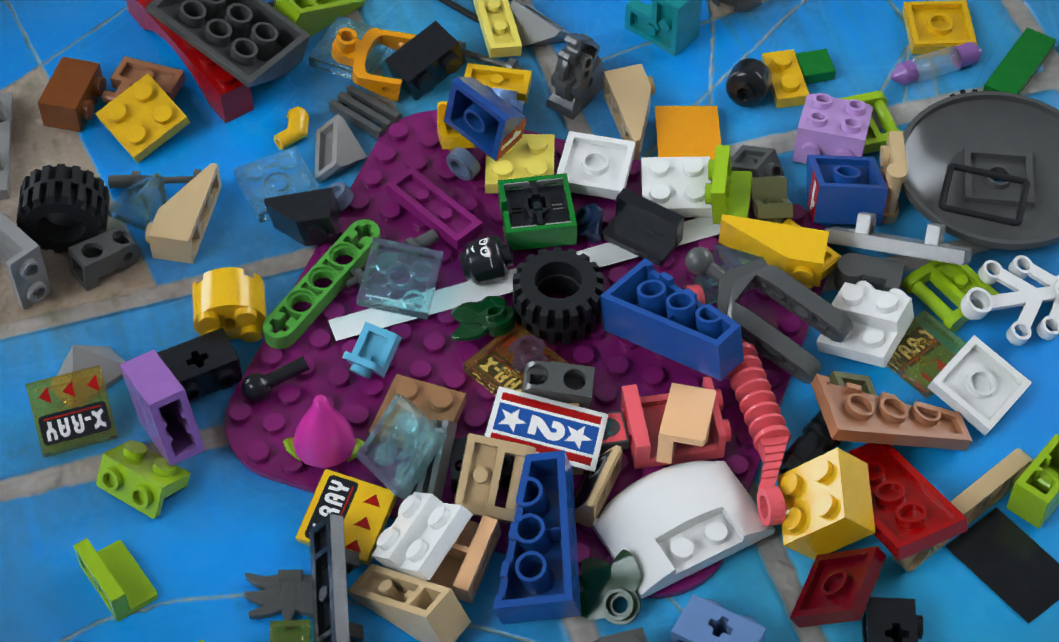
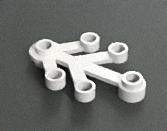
M1018 255L1008 266L1009 272L1003 269L997 261H985L978 270L980 280L989 285L999 282L1015 292L991 295L983 288H971L961 300L963 315L970 320H980L985 318L990 311L1023 306L1017 321L1006 331V337L1011 344L1022 346L1031 337V326L1041 303L1054 301L1049 315L1044 317L1036 328L1038 335L1042 339L1047 341L1054 340L1059 334V275L1054 276L1033 264L1024 255ZM1029 276L1045 287L1036 288L1023 279ZM1015 330L1020 332L1022 336H1019Z

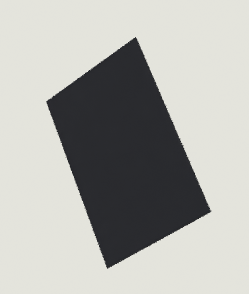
M997 507L968 528V531L960 534L945 546L1028 624L1059 600V563Z

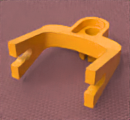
M344 27L339 29L336 34V39L332 44L331 55L337 63L353 67L352 80L354 84L398 102L402 79L368 74L365 63L375 46L382 44L397 51L416 35L371 28L360 40L357 39L358 35L355 30Z

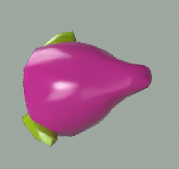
M317 395L314 398L312 405L301 418L294 437H289L283 441L286 451L294 458L318 468L333 467L346 460L350 462L362 452L365 445L364 441L354 437L350 423L339 411L330 405L328 398L324 395Z

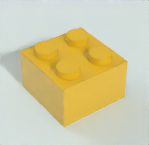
M837 447L777 476L778 487L783 493L786 507L785 521L782 524L784 546L815 560L817 555L834 552L876 533L868 464Z

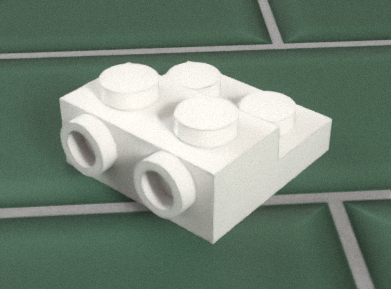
M858 281L856 285L845 282L831 305L849 317L853 323V329L841 343L832 341L823 334H820L816 341L819 352L885 368L914 319L912 297H908L904 291L893 288L889 292L877 290L866 281Z
M414 492L400 505L398 517L392 526L381 533L377 540V548L371 556L388 569L420 579L430 580L473 514L462 505L443 503L431 493Z

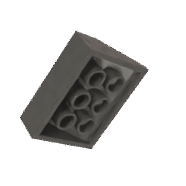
M154 0L146 6L145 10L248 88L281 78L303 60L310 34L264 0Z

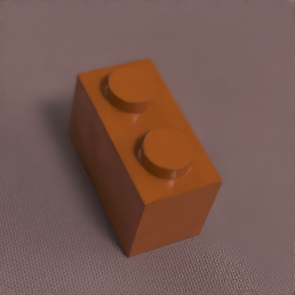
M68 57L61 58L38 101L44 126L82 132L87 120H91L93 117L94 106L99 97H102L103 92L106 90V79L102 76L100 63Z

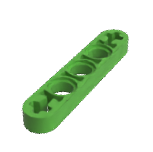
M363 219L350 225L263 322L265 341L270 347L285 349L294 344L346 286L345 282L352 278L350 271L356 267L357 269L362 268L381 245L378 224L374 221ZM342 255H348L353 258L348 264H338L335 262V259ZM321 278L333 281L331 285L325 288H319L314 285L315 281ZM298 302H308L311 304V307L303 312L292 309Z

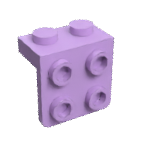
M824 93L808 94L797 129L792 161L807 164V155L863 157L873 107L856 99L844 100Z

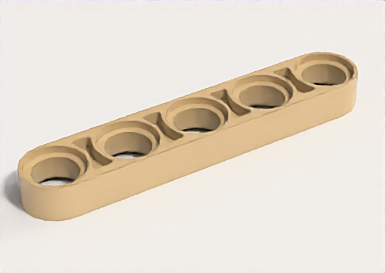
M1015 449L955 497L951 503L967 518L968 525L971 524L1013 489L1016 480L1034 459L1022 449ZM952 538L900 561L894 555H892V559L907 572H911Z

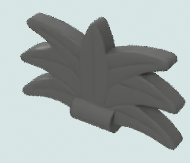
M302 569L278 570V574L272 576L245 573L247 582L261 590L244 592L246 600L260 606L249 611L250 619H264L282 614L286 625L290 626L296 613L313 618L312 577L303 574Z

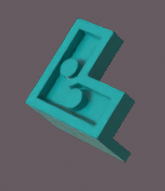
M631 0L626 4L625 28L675 57L699 36L702 0H652V4L647 5L639 0Z

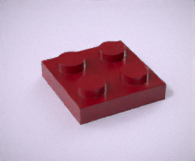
M878 546L817 555L790 619L799 628L861 620L875 583L879 578L886 555Z

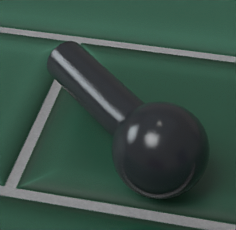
M304 356L266 375L261 373L249 374L242 382V393L249 401H264L270 395L271 388L310 368Z

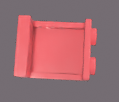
M711 376L703 377L702 388L716 391L708 441L704 446L677 442L672 464L724 458L726 442L731 441V427L728 419H722L720 412L723 411L722 393L720 389H714ZM637 384L622 386L621 411L629 438V448L634 469L671 465L656 461L658 436L669 393L640 397Z

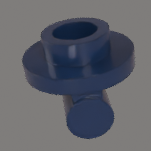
M591 203L587 206H582L575 214L577 234L586 236L591 243H599L602 237L604 211L595 203Z

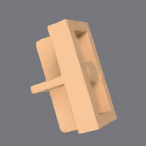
M676 383L671 384L658 436L657 462L672 464L677 442L695 446H704L707 443L716 399L715 390Z
M485 515L482 516L480 523L469 520L429 582L451 588L457 599L472 604L501 536L498 520Z

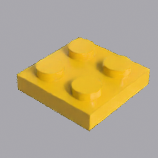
M148 73L95 113L101 123L137 164L190 123L188 117Z

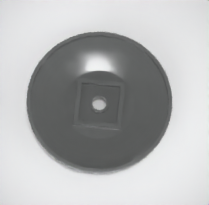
M979 91L958 94L937 101L921 111L909 123L903 133L908 174L906 181L901 186L912 205L928 221L946 225L945 232L954 237L989 248L1024 250L1045 247L1059 242L1058 109L1023 95L999 91ZM957 163L1028 179L1030 188L1022 224L1017 227L941 210L938 203L948 165ZM954 170L946 204L1016 219L1023 185L1008 181L996 182L989 177Z

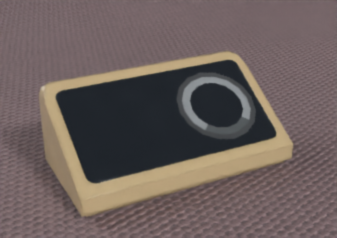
M615 445L599 455L595 472L588 471L575 497L576 523L591 528L595 519L598 518L621 471L622 450L620 446Z

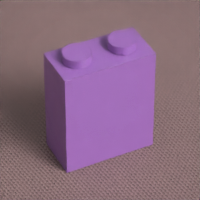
M151 350L119 364L140 424L168 464L173 466L206 451L185 389L156 351Z

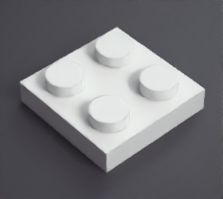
M569 131L557 174L567 173L570 192L616 200L617 195L623 188H626L636 142Z
M710 156L641 158L642 197L684 216V218L712 217L711 204H705L706 183H711V180H708V161Z
M974 335L927 388L953 410L961 413L965 420L986 436L1032 382Z

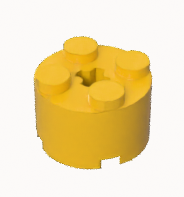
M226 267L204 273L203 280L198 284L196 280L192 284L193 326L200 336L223 328L229 340L242 339L245 342H257L262 338L263 322L267 318L265 284L258 274L254 273L253 278L244 275V269Z

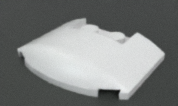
M703 460L675 464L637 480L617 494L606 505L600 517L596 518L592 525V529L613 560L623 549L629 551L637 560L642 574V580L637 590L640 600L775 533L773 526H764L762 524L757 504L726 462Z

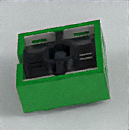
M567 173L498 180V201L501 219L503 220L505 243L510 244L512 251L577 244V222Z

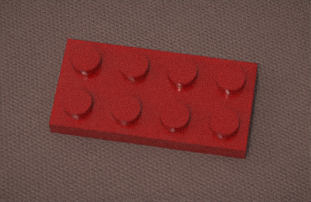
M868 443L847 452L868 464L876 531L874 535L899 561L968 531L967 518L891 445Z

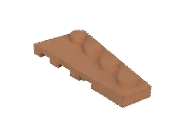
M816 374L811 383L832 440L964 451L967 450L972 442V438L959 412L915 401L913 405H908L898 399L897 395L883 391L880 396L862 392L861 385L846 382L844 387L830 383L828 376Z

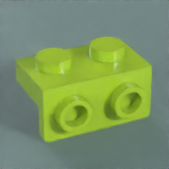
M716 145L715 159H709L708 180H712V183H706L705 204H711L713 224H721L722 214L749 218L752 172L732 171L730 145Z
M131 439L102 454L96 485L148 517L155 519L160 516L164 498L187 487L191 473L177 466V464L170 466L165 458L149 450L143 443Z

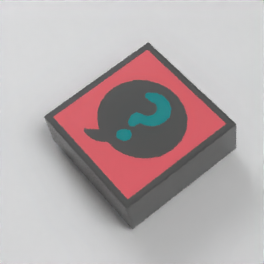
M622 411L606 413L609 415L600 453L606 452L615 445L620 446L621 450L629 449V438Z

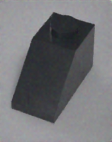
M332 187L264 199L265 207L274 227L305 247L336 242L340 238L341 210Z

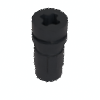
M821 411L803 428V435L798 437L784 452L778 475L819 457L840 445L842 441L832 440Z

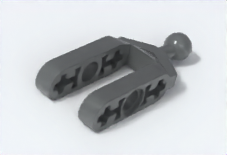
M694 247L685 257V264L691 273L695 275L706 274L719 283L717 309L741 325V334L745 342L753 344L759 353L803 383L810 384L816 374L822 369L821 363L807 350L752 311L738 304L750 286L755 284L770 298L832 341L843 342L853 329L852 321L843 312L780 268L768 265L761 259L726 271L714 263L713 255L707 248Z

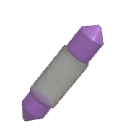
M967 42L909 58L908 61L898 63L890 78L902 85H908L956 72L960 68L978 63L982 49L973 42Z

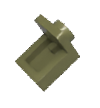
M785 176L753 177L751 179L752 212L758 219L783 223V218H793V203L787 198V179Z

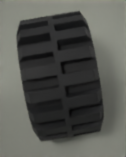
M57 164L54 167L51 165L42 166V170L35 169L31 171L30 176H26L23 180L18 204L17 226L36 242L40 249L46 251L48 249L54 250V253L68 252V247L106 232L110 200L108 187L104 186V181L100 177H94L93 172L89 170L83 171L79 166L73 165L68 167L65 164Z
M553 247V251H547L545 248L538 250L537 256L530 254L526 257V263L520 262L517 266V273H514L513 310L517 325H521V330L526 335L532 333L533 339L538 342L544 339L550 345H555V342L562 341V344L566 345L571 344L572 339L577 341L584 339L585 333L591 334L596 329V324H599L602 319L600 295L604 293V278L602 272H599V266L596 262H590V257L586 254L577 255V250L570 248L568 251H562L561 247ZM560 293L569 295V297L551 298L547 295Z

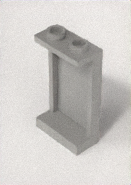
M0 211V262L7 267L18 304L25 310L51 293V284L39 245Z

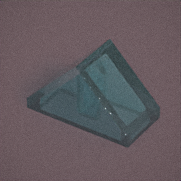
M157 172L123 189L109 206L108 215L146 231L148 223H153L157 210L167 202L163 177Z

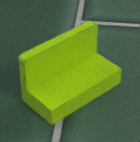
M88 538L73 545L81 569L117 622L158 599L157 591L121 540L115 541L98 552Z

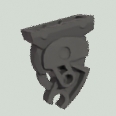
M582 33L566 35L564 41L568 42V44L562 50L559 49L557 65L551 76V84L555 87V90L546 102L547 107L572 120L603 89L604 71H607L603 69V62L599 59L600 56H598L600 46L592 38Z

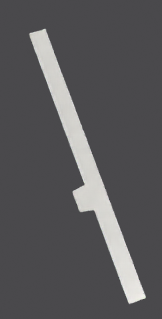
M699 217L684 221L683 238L679 245L719 235L721 224H713L712 217ZM610 242L583 249L576 253L577 255L586 254L590 257V262H596L599 268L639 257ZM517 268L509 270L508 277L502 281L478 286L470 279L464 283L328 321L335 340L339 341L360 335L365 322L385 328L450 310L463 303L482 301L486 296L504 295L513 292L514 273H517Z

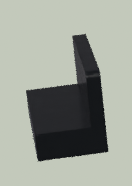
M623 188L616 197L615 217L602 231V238L641 258H646L658 266H662L682 241L684 216Z

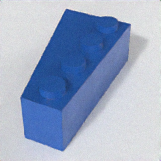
M646 258L600 295L604 330L720 381L744 361L741 325L710 303L704 305L699 302L696 293L689 288L682 290L674 284L672 276L665 271L659 273L654 270L653 263Z
M565 450L525 455L516 497L515 517L510 525L508 534L509 545L506 559L502 562L498 595H495L493 610L502 624L581 616L573 468Z

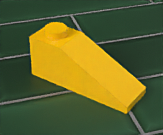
M722 214L719 243L751 262L761 259L768 265L776 266L803 285L820 287L829 231Z

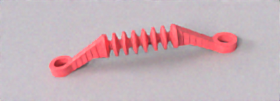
M694 284L682 287V290L689 288L696 293L697 300L706 305L701 285ZM742 338L744 361L729 373L727 377L731 380V388L735 391V398L740 403L739 409L744 415V421L749 426L748 432L753 438V445L759 452L763 462L756 495L760 520L764 526L780 525L785 521L786 507L783 493L778 486H775L786 446L791 439V434L788 428L785 427L784 417L780 415L781 409L776 403L774 393L771 391V384L767 380V374L762 368V362L758 357L757 349L753 344L745 342Z

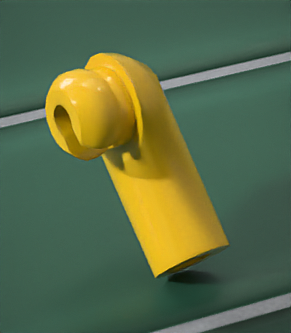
M297 106L287 112L288 128L273 137L275 144L280 150H284L307 136L309 114L304 108Z

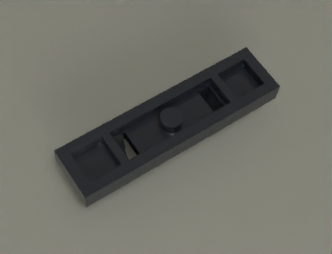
M328 514L309 530L314 642H360L364 640L363 625L349 622L346 576L360 566L359 552L345 548L343 516Z

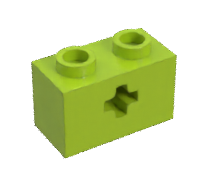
M1058 434L1053 436L1016 480L1006 507L1038 529L1042 527L1059 506Z

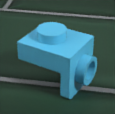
M365 322L352 353L345 351L342 358L351 364L350 371L370 379L373 373L384 378L402 338L396 333Z

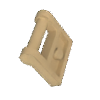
M889 131L886 145H881L880 166H882L880 171L889 188L883 223L892 224L898 219L900 210L899 194L901 185L906 181L908 174L903 131Z
M469 433L467 435L454 504L464 506L473 516L482 517L485 515L504 523H513L517 507L516 497L525 455L535 454L536 448ZM504 455L515 457L506 506L502 508L495 506Z

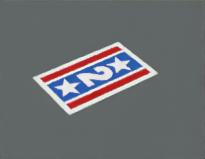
M499 386L485 436L529 445L536 448V453L565 450L571 466L595 472L609 414Z

